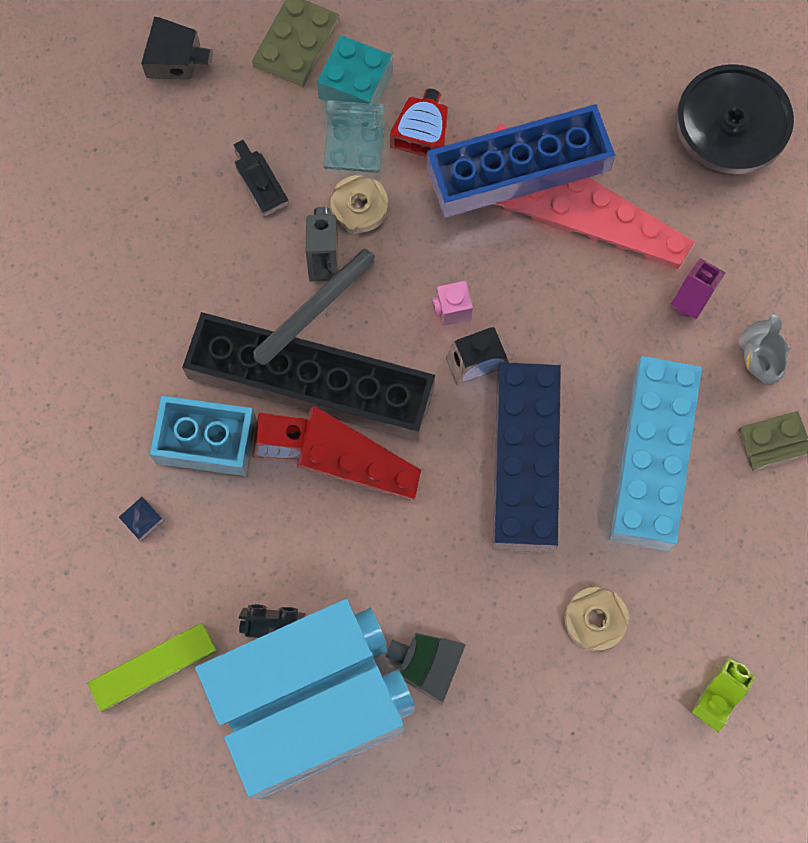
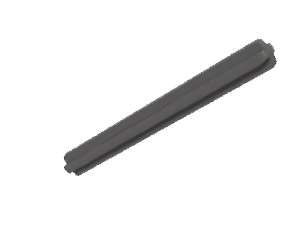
M363 249L253 351L255 361L265 365L374 263L375 255L373 252Z

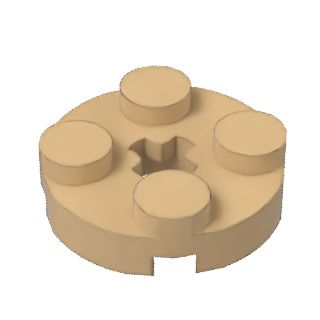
M352 175L341 180L334 188L330 201L331 213L336 216L337 224L345 228L350 234L371 231L387 218L388 195L384 186L374 178L371 180L364 178L363 175ZM359 198L361 202L366 200L367 203L363 209H355L353 207L355 199Z
M589 587L581 590L572 598L565 610L567 633L584 650L597 652L608 650L617 645L627 631L629 613L626 604L619 595L601 587ZM596 611L598 615L603 614L605 616V619L601 622L602 627L597 628L595 624L591 625L588 620L591 618L590 612Z

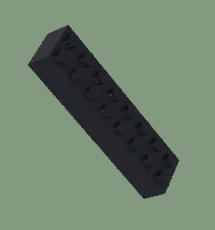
M201 312L182 366L188 379L310 412L311 407L315 406L337 420L419 442L435 386L434 374L296 337L267 364L261 365L253 358V351L274 331Z

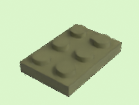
M285 0L252 59L253 67L304 87L340 21L339 14L306 0Z

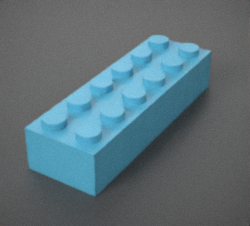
M641 356L635 370L609 540L671 551L677 545L702 367Z

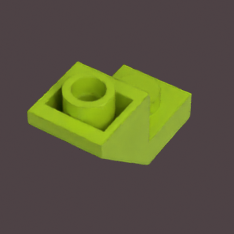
M729 657L699 697L692 713L716 732H719L726 725L733 708L749 692L756 676L750 673L745 665L737 663Z

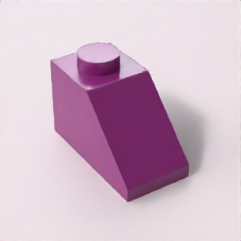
M700 258L686 277L671 305L676 307V310L681 315L697 319L726 272Z

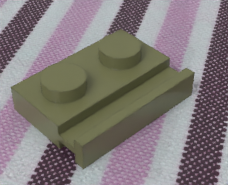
M798 411L745 425L738 430L747 456L751 460L753 471L808 456V436Z

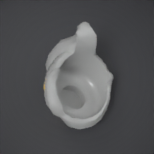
M775 313L771 314L768 320L757 321L748 326L739 339V345L744 351L747 369L765 384L777 383L783 378L788 363V351L790 350V345L779 334L782 322Z

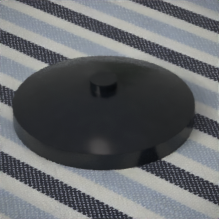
M738 64L716 66L696 76L685 88L676 112L677 132L682 144L691 156L710 169L728 174L751 173L771 164L786 147L794 125V114L790 99L780 84L771 76L756 68Z

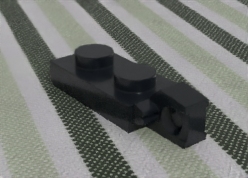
M244 139L233 144L235 147L234 151L239 160L234 162L236 170L263 217L289 205L286 194L262 153L259 154L258 151L251 153Z

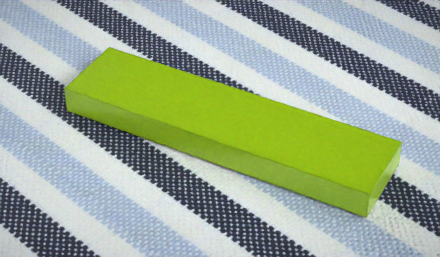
M200 623L87 682L100 712H104L216 653L217 650L204 624Z

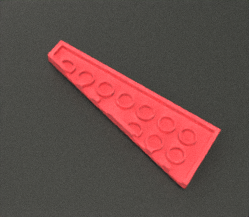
M499 123L493 132L508 129V127ZM590 177L495 204L503 207L505 211L511 213L516 211L533 217L532 220L570 233L575 231L590 236L591 240L597 242L601 240L616 245L617 249L623 251L628 249L646 255L647 259L676 269L680 267L695 244L693 240Z

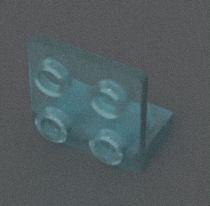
M327 100V133L323 167L334 170L379 173L381 170L385 130V105Z

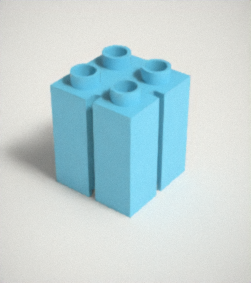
M346 598L195 667L219 726L229 723L233 733L224 736V739L249 798L263 800L404 734V725L401 718L414 713L415 704L399 669L382 676L374 661L375 658L388 653L385 646L387 642L371 607L354 615Z

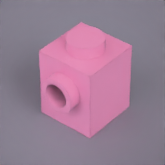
M461 281L437 286L436 297L432 298L435 316L440 315L442 326L471 321L473 306L467 282Z

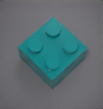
M340 35L317 80L319 99L371 118L393 72L392 54Z

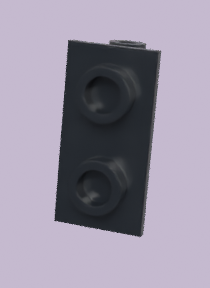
M251 604L248 605V608H243L239 614V619H246V621H240L239 633L245 634V637L260 638L268 634L269 627H273L275 631L304 618L306 613L298 612V609L293 607H281L278 611L267 610L265 605Z

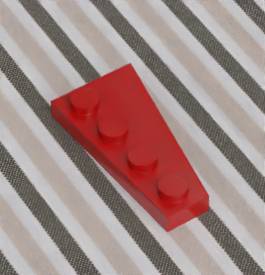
M315 406L310 408L296 467L411 501L415 499L421 469Z

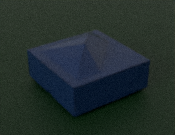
M143 497L119 516L121 521L139 541L143 540L164 521Z

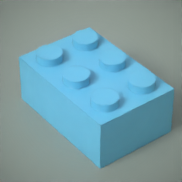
M161 395L149 455L156 464L246 476L256 423L253 408Z

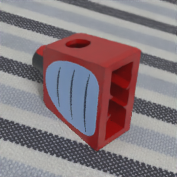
M429 88L425 90L423 99L408 98L391 129L390 148L427 157L428 150L445 146L448 107L439 104L441 99L439 91Z
M259 413L254 433L253 458L298 459L307 419Z

